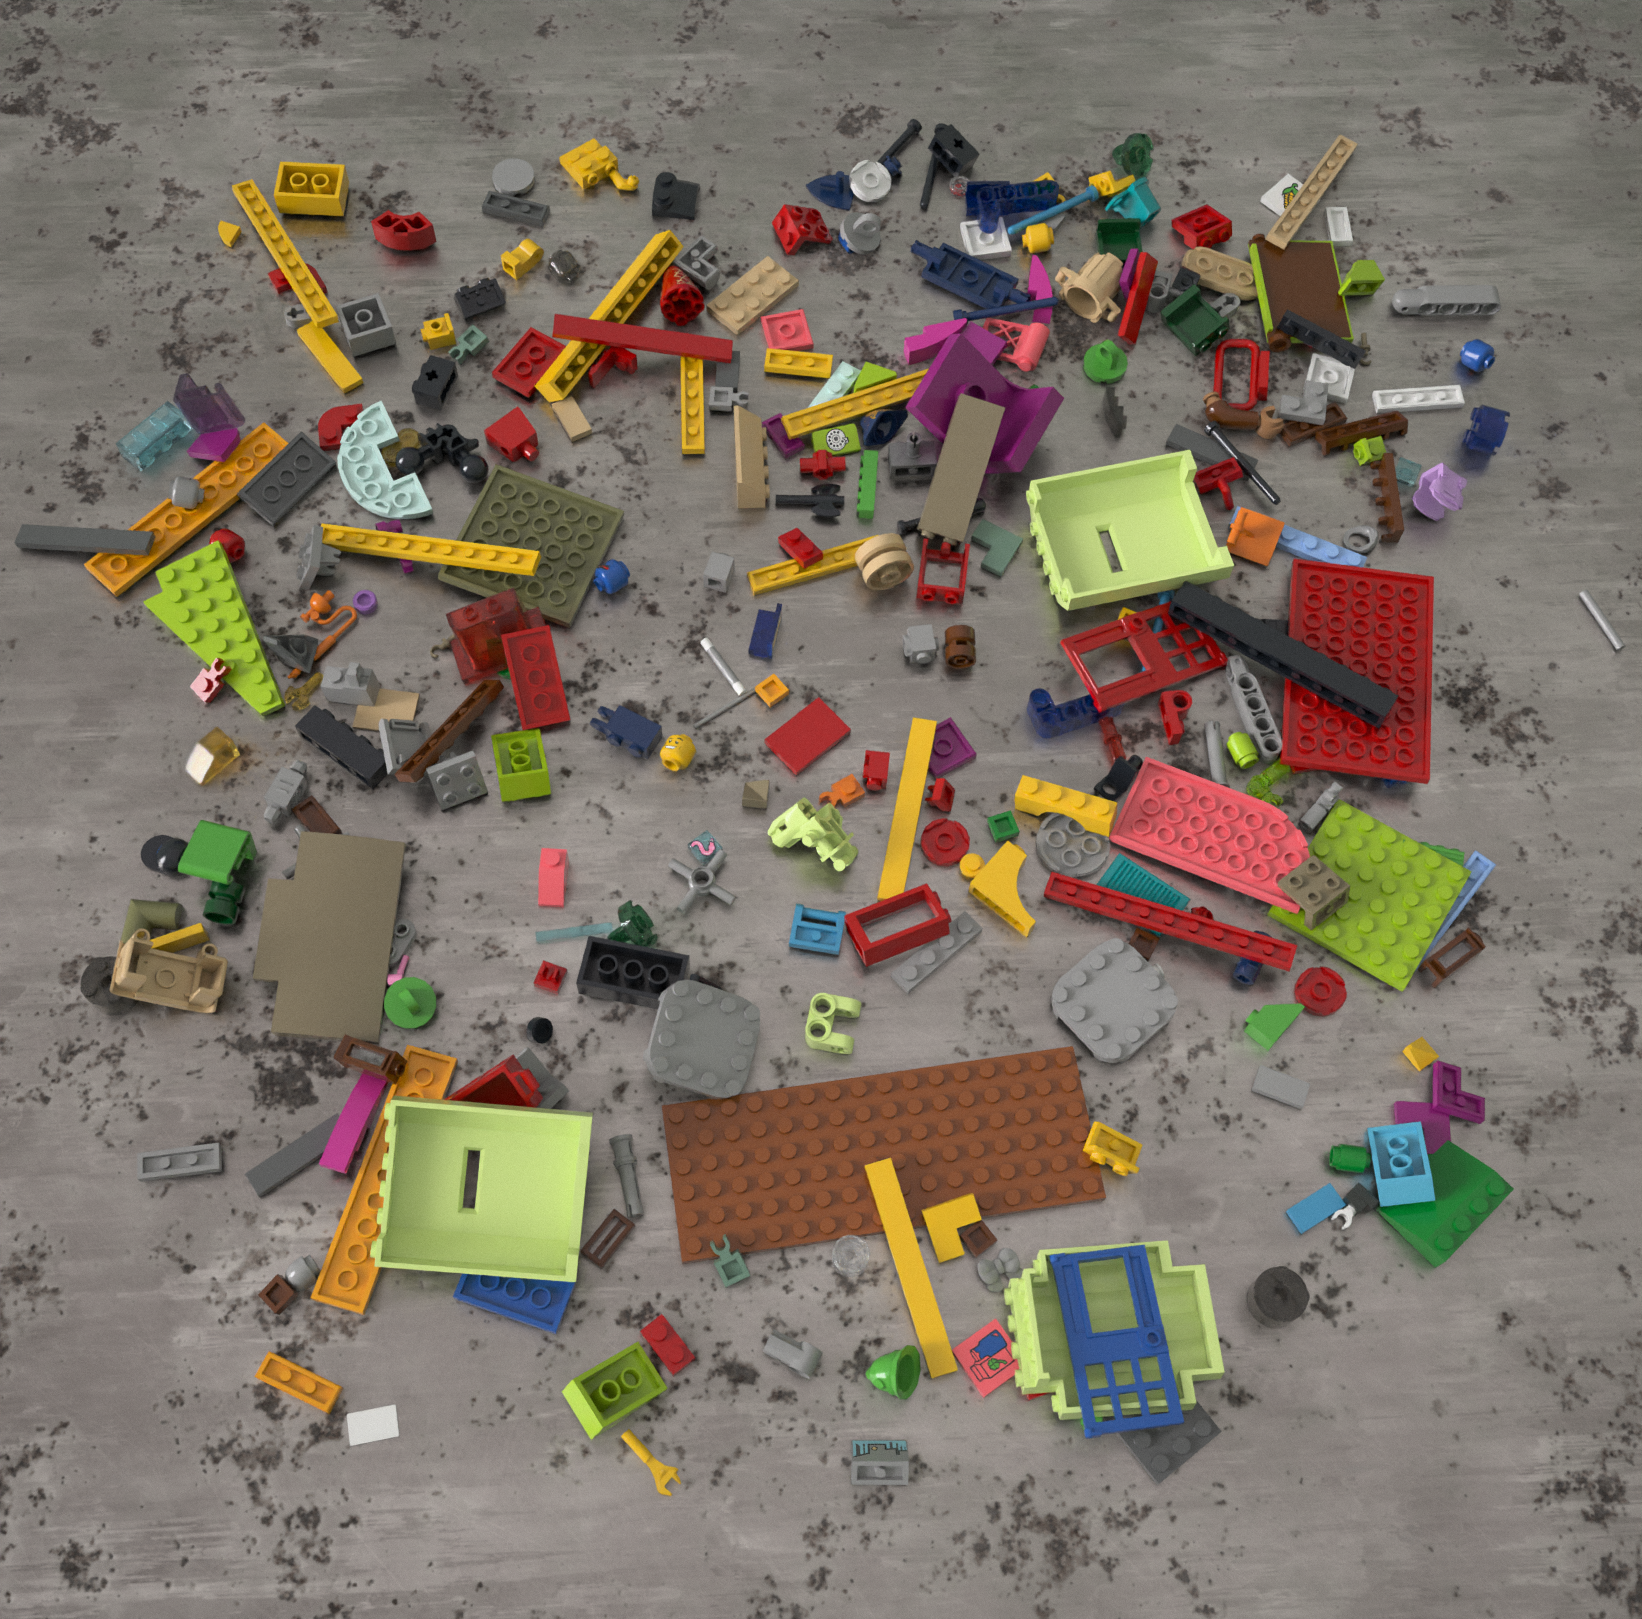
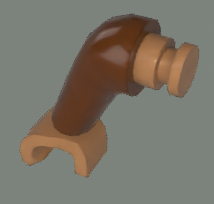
M1216 391L1206 394L1203 398L1206 404L1205 415L1210 422L1216 420L1220 424L1219 428L1228 430L1256 429V433L1265 439L1275 438L1284 428L1283 419H1272L1275 412L1274 405L1263 408L1259 415L1255 411L1239 410L1231 407L1227 401L1219 398V394Z

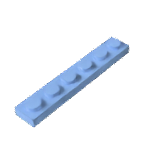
M1237 506L1228 529L1231 530L1230 525L1234 523L1241 507ZM1284 525L1276 544V548L1310 561L1364 567L1367 559L1366 556L1287 525Z

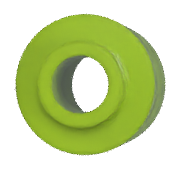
M1236 732L1228 738L1229 741L1226 743V746L1236 765H1240L1241 769H1247L1258 763V752L1248 733Z

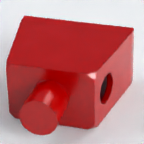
M518 406L484 430L486 443L512 462L518 461L523 456L529 461H534L539 456V451L536 449L538 446L537 433Z

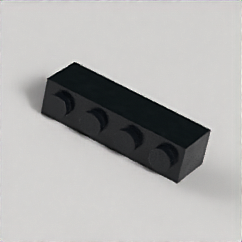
M314 705L295 725L299 736L371 789L374 790L387 776L383 749L379 748L377 750L371 746L372 743L365 736H357L347 723H339L327 709L321 710Z

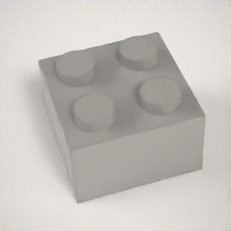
M379 293L336 306L339 320L353 357L396 344L393 329Z

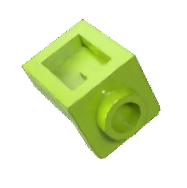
M1381 436L1368 440L1363 438L1353 445L1354 457L1358 460L1360 466L1370 464L1372 461H1380L1383 453H1386Z

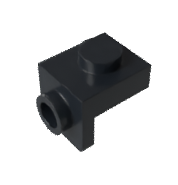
M1182 266L1172 287L1185 292L1192 285L1195 284L1197 286L1201 275Z

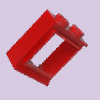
M924 538L916 598L925 601H943L948 604H963L970 544L965 543L964 553L950 552L951 544L947 542L942 543L941 550L927 549L928 539ZM927 560L961 564L959 588L924 584Z

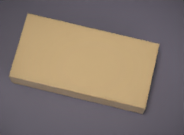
M573 396L552 404V409L571 442L592 434V429Z

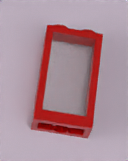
M927 883L844 915L846 932L866 967L950 934L949 923L952 922L948 910L941 907V901L937 892H932Z

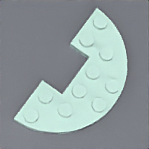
M382 401L371 405L357 416L358 419L351 427H347L340 441L341 447L337 457L338 469L345 488L359 505L383 517L415 519L433 514L432 507L415 472L393 481L379 449L400 440Z

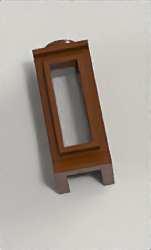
M1468 927L1455 939L1426 959L1417 970L1422 973L1427 967L1437 977L1431 984L1435 989L1476 958L1486 946L1482 938Z
M346 1034L333 1057L345 1068L395 1085L399 1077L403 1075L407 1060L397 1051H391Z

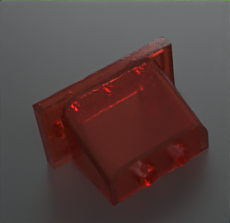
M514 587L446 614L449 626L456 638L450 641L464 684L508 668L501 635L546 626L540 608L536 607L527 611Z

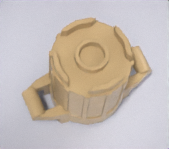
M1098 252L1085 263L1078 273L1064 266L1061 267L1055 277L1056 282L1062 287L1059 297L1062 300L1065 299L1068 306L1076 314L1083 318L1091 319L1090 321L1093 323L1098 322L1101 317L1109 322H1114L1121 309L1112 299L1121 290L1119 280L1123 271V263L1111 253L1100 255ZM1107 308L1111 309L1110 313L1106 311Z

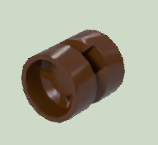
M954 625L947 628L944 632L946 664L956 669H965L975 665V629L968 625Z

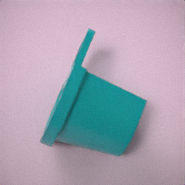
M1142 177L1133 182L1127 190L1115 196L1106 206L1105 210L1108 212L1113 209L1115 212H1119L1125 219L1140 218V228H1142L1160 213L1161 207L1148 186L1149 180L1146 177Z

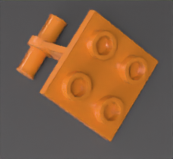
M1241 507L1234 523L1230 525L1231 532L1226 541L1229 553L1268 567L1285 522Z

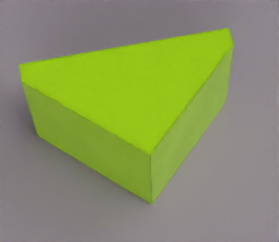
M865 362L854 385V393L897 379V374L893 370Z

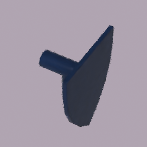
M838 171L836 175L823 176L806 184L810 193L820 202L834 208L850 211L854 196L849 182L850 175H844V172Z

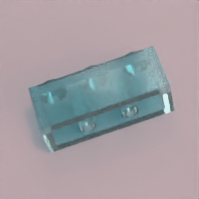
M167 401L120 439L116 445L121 456L141 472L150 466L160 455L167 452L178 440L185 437L192 428L187 416Z

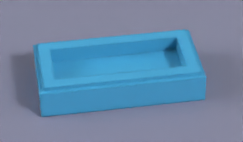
M1331 1183L1289 1208L1286 1213L1302 1235L1333 1215L1336 1211L1344 1208L1346 1204Z

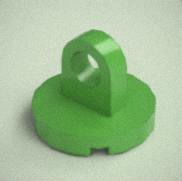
M1108 339L1092 346L1086 352L1083 360V368L1087 376L1095 382L1101 383L1103 381L1107 382L1106 384L1119 381L1125 375L1128 365L1125 353Z
M405 977L395 981L388 988L384 998V1009L388 1018L395 1025L405 1029H416L425 1025L433 1017L436 1009V996L432 987L424 980L416 977Z

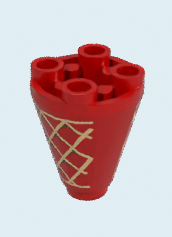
M670 266L664 271L662 279L660 308L666 319L675 322L678 326H683L695 319L704 310L703 295L680 268Z

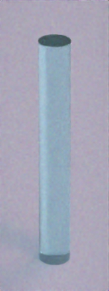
M612 922L538 931L535 933L536 941L540 942L611 933L613 929Z

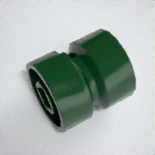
M212 881L208 893L211 899L206 901L202 914L203 917L218 924H235L239 913L237 903L242 902L245 891L244 887L236 882L227 885Z

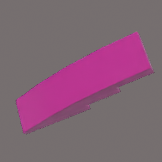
M362 1073L329 1138L319 1162L321 1167L347 1173L355 1151L359 1150L366 1130H370L388 1082Z

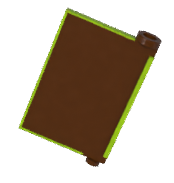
M1264 234L1254 235L1252 240L1248 242V248L1269 349L1273 352H1283L1290 348L1291 343H1303L1297 338L1277 329L1287 309L1352 343L1354 337L1345 297L1340 296L1338 293L1342 283L1333 242L1291 240L1286 248L1282 249L1265 240Z

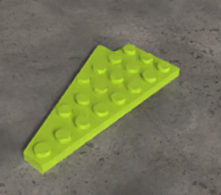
M216 541L155 571L163 592L143 601L144 604L210 667L216 658L223 659L224 662L220 669L222 670L223 666H228L232 670L222 678L261 715L266 716L286 706L222 543Z

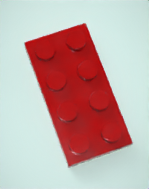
M546 625L501 635L522 730L571 720L550 626Z

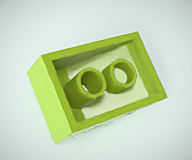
M539 728L491 735L502 802L551 794L549 773Z
M636 1342L574 1378L562 1390V1393L592 1440L665 1392L668 1388L639 1342Z

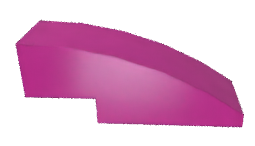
M1032 255L1027 289V294L1031 295L1030 301L1053 297L1048 275L1037 255ZM1053 306L1035 309L1032 322L1050 324Z
M963 318L924 326L923 334L906 337L903 352L908 365L920 363L937 356L949 335L962 334L967 326V319Z

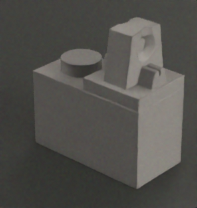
M350 662L348 668L326 666L320 687L326 699L330 702L374 707L380 684L372 669L363 668L360 663Z

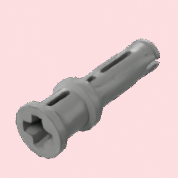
M631 1134L618 1135L609 1139L615 1154L614 1167L619 1170L627 1218L644 1215L635 1172L637 1157L633 1155L631 1145L633 1137Z

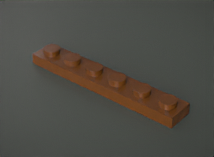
M484 680L395 773L399 782L414 783L421 780L426 768L437 763L440 755L454 745L455 739L469 729L471 722L483 714L484 709L489 703L498 698V694L504 688L500 680Z

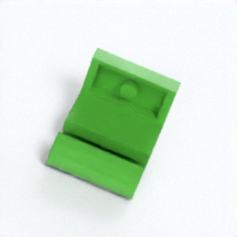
M200 820L179 862L178 871L183 874L230 885L234 880L232 875H229L231 870H238L244 858L254 860L257 850L251 832Z

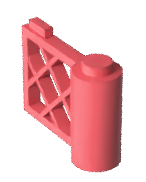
M986 318L983 328L988 331L989 326L999 327L1000 331L993 334L998 337L1004 335L1008 340L1007 347L1012 346L1014 349L1013 355L1002 352L997 360L1015 363L1025 372L1035 370L1050 334L1048 327L1041 323H1032L1028 326ZM1013 331L1022 332L1020 336L1013 339L1008 334Z

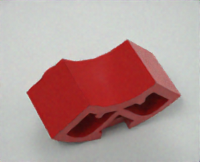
M388 210L371 221L375 239L389 248L417 250L425 249L437 242L433 224L420 212L402 216Z

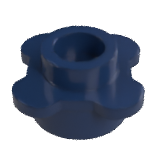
M887 155V160L883 163L892 176H895L897 173L902 174L900 170L902 165L895 156L891 158V156Z

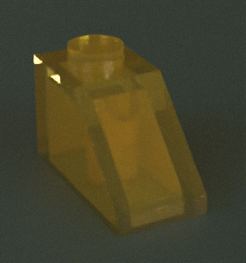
M217 726L197 743L185 770L203 786L237 758L240 753L233 740Z

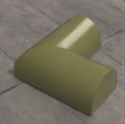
M131 899L121 940L126 944L136 930L141 928L146 929L150 936L152 928L178 930L183 910L182 904Z

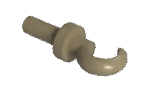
M1361 333L1362 345L1360 348L1366 350L1363 356H1367L1371 347L1367 344V334ZM1361 359L1360 363L1363 365H1369L1371 363V360L1365 362L1363 361V359Z
M457 630L447 640L443 638L441 645H434L431 648L430 655L438 658L439 655L434 654V651L437 649L443 651L446 647L450 649L452 647L451 643L462 634Z

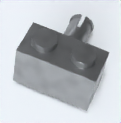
M915 432L914 438H912V433L908 434L907 442L889 443L888 464L890 479L933 477L937 466L934 441L921 440V435Z

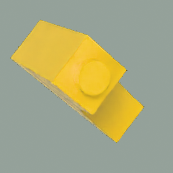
M1007 841L970 882L968 892L1024 936L1028 937L1033 931L1036 921L1023 907L1017 891V876L1025 865L1027 855L1019 845Z

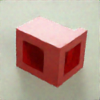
M865 751L863 778H867V788L869 790L886 789L889 752Z

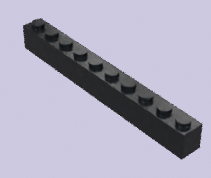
M1185 581L1171 600L1168 614L1378 729L1385 721L1398 698V695L1388 688L1379 686L1369 678L1355 673L1347 666L1331 660L1323 653H1318L1307 647L1303 642L1294 640L1285 635L1284 632L1270 627L1262 620L1246 614L1240 608L1233 607L1222 601L1218 596L1209 594L1195 584Z

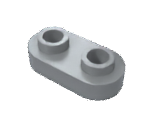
M399 919L395 922L390 967L397 966L401 962L403 955L407 953L416 938L415 926L407 919ZM401 928L407 929L403 934L398 933Z

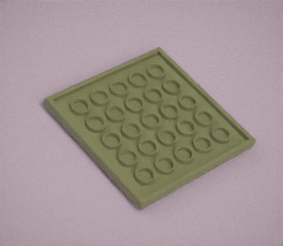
M495 464L456 541L539 551L541 559L534 576L443 564L438 574V579L570 628L595 577V570L601 565L624 517V511Z

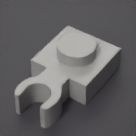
M711 386L709 410L732 411V406H740L747 409L748 401L741 400H749V393L744 391L733 393L732 387Z

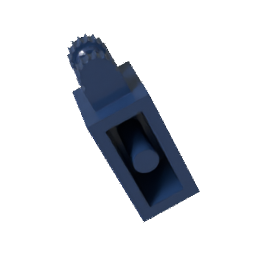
M621 705L618 706L616 711L600 706L597 712L609 720L608 723L597 718H592L590 721V725L593 728L606 734V739L609 743L616 747L622 746L628 749L635 757H643L647 760L663 737L661 725Z

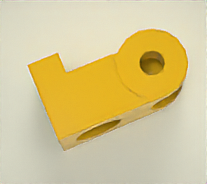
M529 238L523 240L512 252L506 251L501 255L503 270L515 280H518L542 259L544 254L543 248Z

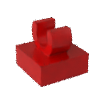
M937 778L935 785H930L927 788L933 794L932 797L925 798V801L930 806H937L942 812L951 811L955 789L945 778Z
M543 960L533 982L534 987L558 995L568 973L567 968Z

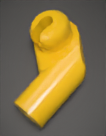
M617 170L610 172L609 178L618 189L634 191L638 188V177L630 175L628 179H624Z

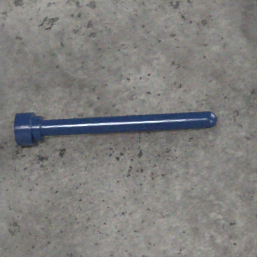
M1050 297L968 313L967 311H962V309L953 310L954 320L966 318L968 324V321L1056 306L1059 304V299L1057 297Z

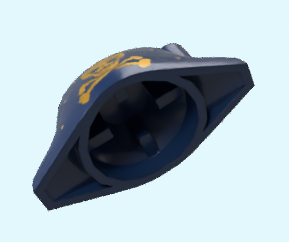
M880 409L864 415L860 421L864 445H881L891 440L908 418L907 410Z

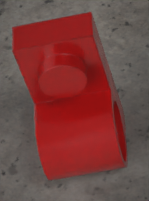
M1183 690L1162 692L1158 701L1169 745L1179 744L1181 736L1185 731L1182 720L1187 717L1192 705L1191 695ZM1175 704H1180L1183 708L1177 707Z

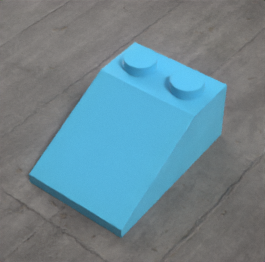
M1421 1121L1367 1128L1380 1207L1435 1201L1432 1174Z

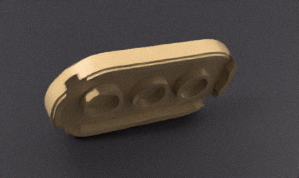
M1206 247L1190 249L1183 257L1181 265L1201 275L1197 284L1224 294L1233 293L1241 300H1254L1258 298L1252 264Z

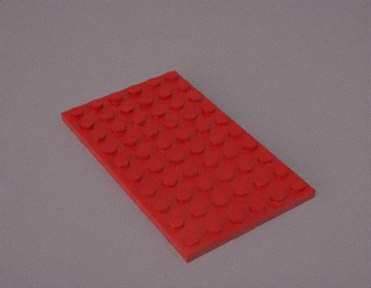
M1293 559L1287 636L1296 641L1303 642L1307 647L1318 653L1325 654L1331 660L1347 666L1350 670L1369 678L1379 686L1388 688L1398 695V698L1385 721L1378 729L1285 678L1280 764L1428 784L1430 780L1433 576Z

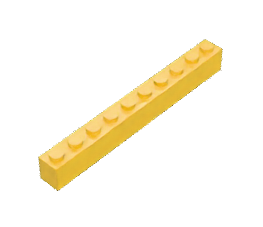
M671 230L655 234L588 319L621 324L627 320L684 247ZM571 340L535 387L549 403L564 400L606 345Z

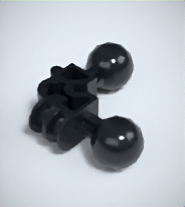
M437 423L436 429L430 427L426 429V435L418 433V440L422 447L419 449L415 447L402 448L397 453L395 459L398 470L404 475L414 472L418 474L423 470L424 461L430 457L438 464L443 461L445 454L449 455V461L453 466L460 463L459 472L463 479L469 483L482 482L487 477L489 466L483 457L470 454V451L479 447L478 439L464 438L457 428L450 424L441 426Z

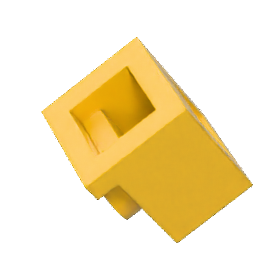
M445 313L444 317L423 322L424 328L420 329L423 342L429 343L430 350L456 344L454 330L448 313Z

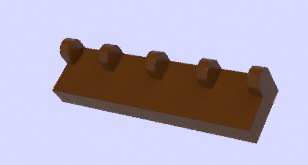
M1393 411L1316 431L1315 440L1322 445V454L1326 456L1330 454V448L1340 446L1341 450L1345 451L1348 450L1349 443L1363 438L1368 440L1371 437L1381 435L1382 440L1389 439V433L1398 430L1401 435H1406L1408 432V419L1399 411Z
M1383 453L1380 461H1372L1370 463L1372 470H1379L1380 477L1372 480L1373 486L1381 487L1382 497L1376 498L1375 502L1377 506H1384L1385 516L1379 517L1378 523L1379 525H1387L1388 534L1381 535V542L1398 543L1404 532V523L1393 453Z

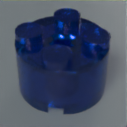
M1483 404L1479 408L1474 407L1470 416V420H1472L1470 430L1466 429L1462 442L1466 443V448L1495 456L1497 452L1493 450L1495 447L1500 448L1509 424L1505 422V416L1510 417V412Z

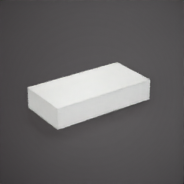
M1326 207L1324 218L1328 240L1333 242V246H1351L1353 238L1347 207Z

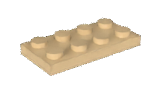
M767 256L708 303L706 308L712 316L738 336L799 286V280Z

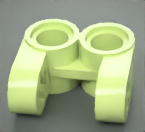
M827 993L816 994L810 1002L807 1024L805 1026V1041L807 1045L813 1049L839 1054H852L854 1038L832 1032L835 1015L858 1018L862 1003L856 999ZM824 1005L829 1008V1011L820 1013L816 1008ZM820 1029L824 1032V1035L822 1037H815L811 1032Z

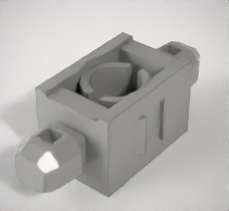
M296 760L290 767V770L281 767L264 796L267 802L264 819L267 822L275 824L282 814L291 816L292 808L298 804L307 788L304 777L307 771V764L305 762Z

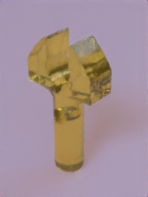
M317 672L301 688L290 686L285 691L284 700L288 705L294 698L299 697L291 706L293 710L305 709L310 704L307 695L322 681L323 674Z

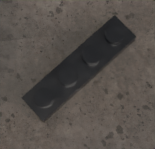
M1288 309L1277 326V329L1297 338L1304 344L1314 347L1325 355L1331 356L1353 369L1357 367L1366 350Z

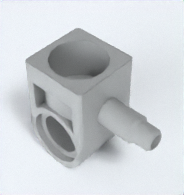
M1156 270L1145 308L1147 311L1152 313L1160 312L1165 306L1167 296L1178 298L1184 293L1179 289L1170 287L1173 274Z

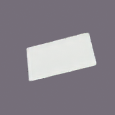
M396 1405L347 1414L350 1446L399 1436Z

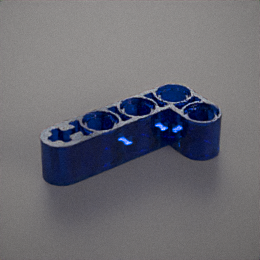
M1043 180L980 188L977 192L975 206L980 230L987 234L994 233L998 228L999 215L1047 210L1056 206L1059 195L1058 183L1053 180Z
M1038 688L1030 693L1026 709L1037 734L1042 738L1048 739L1116 717L1123 711L1125 703L1101 713L1098 710L1091 711L1088 707L1095 709L1096 707L1093 704V698L1089 694L1055 706L1048 691ZM1034 702H1041L1043 705H1037ZM1070 714L1075 718H1068L1066 715ZM1043 722H1050L1053 725L1049 726L1044 724Z

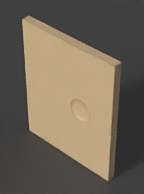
M379 689L374 707L357 706L352 727L354 729L379 732L378 725L381 719H387L388 722L390 719L414 721L420 694Z

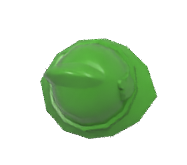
M906 1345L901 1350H894L892 1353L877 1358L867 1369L865 1375L878 1389L889 1392V1394L897 1396L899 1399H907L918 1385L921 1371L920 1354L915 1346Z

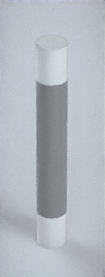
M704 638L700 644L737 694L739 696L747 692L746 688L708 638Z

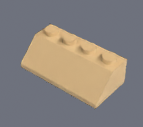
M734 406L738 509L765 508V499L770 498L769 485H765V479H769L768 465H764V460H768L767 446H763V441H767L766 427H762L760 417L740 406Z

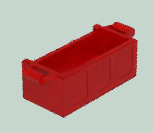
M513 1054L444 1100L537 1108L543 1097L537 1089L540 1087V1084L529 1068L524 1070Z

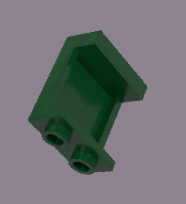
M1099 219L1095 233L1099 254H1113L1123 263V270L1131 249H1138L1139 253L1143 252L1140 238L1141 219Z
M1195 284L1160 311L1162 323L1195 357L1201 352H1206L1215 340L1223 338L1230 329L1229 319L1227 317L1222 318L1202 298L1200 289Z

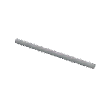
M755 688L695 723L693 727L695 729L751 696L756 692Z

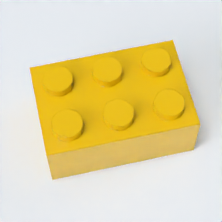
M280 162L274 190V198L279 213L344 216L349 188V179L345 165Z

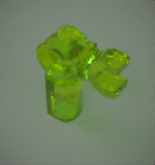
M1278 759L1262 771L1260 775H1254L1246 786L1247 792L1251 796L1269 804L1270 801H1273L1279 807L1283 800L1279 795L1273 794L1269 786L1289 773L1290 767L1280 764V759Z

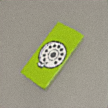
M854 423L812 432L811 443L814 452L827 450L834 457L861 451L857 428Z

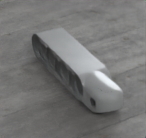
M1492 285L1421 286L1417 289L1399 290L1392 299L1393 307L1401 314H1419L1423 316L1492 315L1501 309L1498 289Z
M1241 655L1229 656L1226 666V677L1231 687L1232 698L1245 730L1258 752L1257 757L1259 761L1264 764H1272L1277 760L1282 750V739L1256 677L1250 673L1245 659ZM1265 747H1269V748H1271L1273 751H1269V750H1267Z

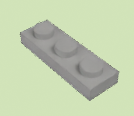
M220 1143L137 1153V1179L140 1182L222 1171Z

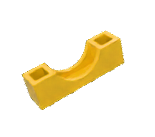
M1022 775L1015 793L1016 810L1036 816L1045 812L1060 813L1079 822L1085 830L1107 837L1110 836L1117 817V802Z

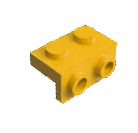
M1111 171L1088 178L1089 186L1093 185L1096 187L1099 197L1107 195L1108 198L1124 192L1135 182L1134 175L1114 180Z
M1098 1121L1093 1123L1083 1151L1091 1155L1090 1159L1103 1165L1107 1163L1113 1167L1112 1170L1115 1173L1127 1176L1128 1174L1138 1173L1140 1168L1135 1166L1143 1145Z

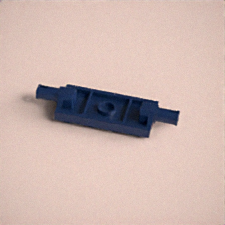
M916 240L911 247L910 252L927 260V265L922 271V278L985 309L1001 307L1008 300L1014 303H1023L1031 299L1030 294L1016 289L1019 281L1018 278L946 243H942L939 248L935 246L932 248Z

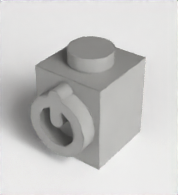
M932 624L908 627L907 635H903L904 654L906 657H910L911 663L918 662L924 664L935 660L936 651H939L938 637H934Z

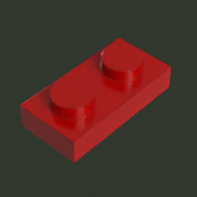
M798 528L778 537L779 545L804 569L823 560V552Z
M663 1314L640 1330L641 1335L673 1377L695 1360V1356Z

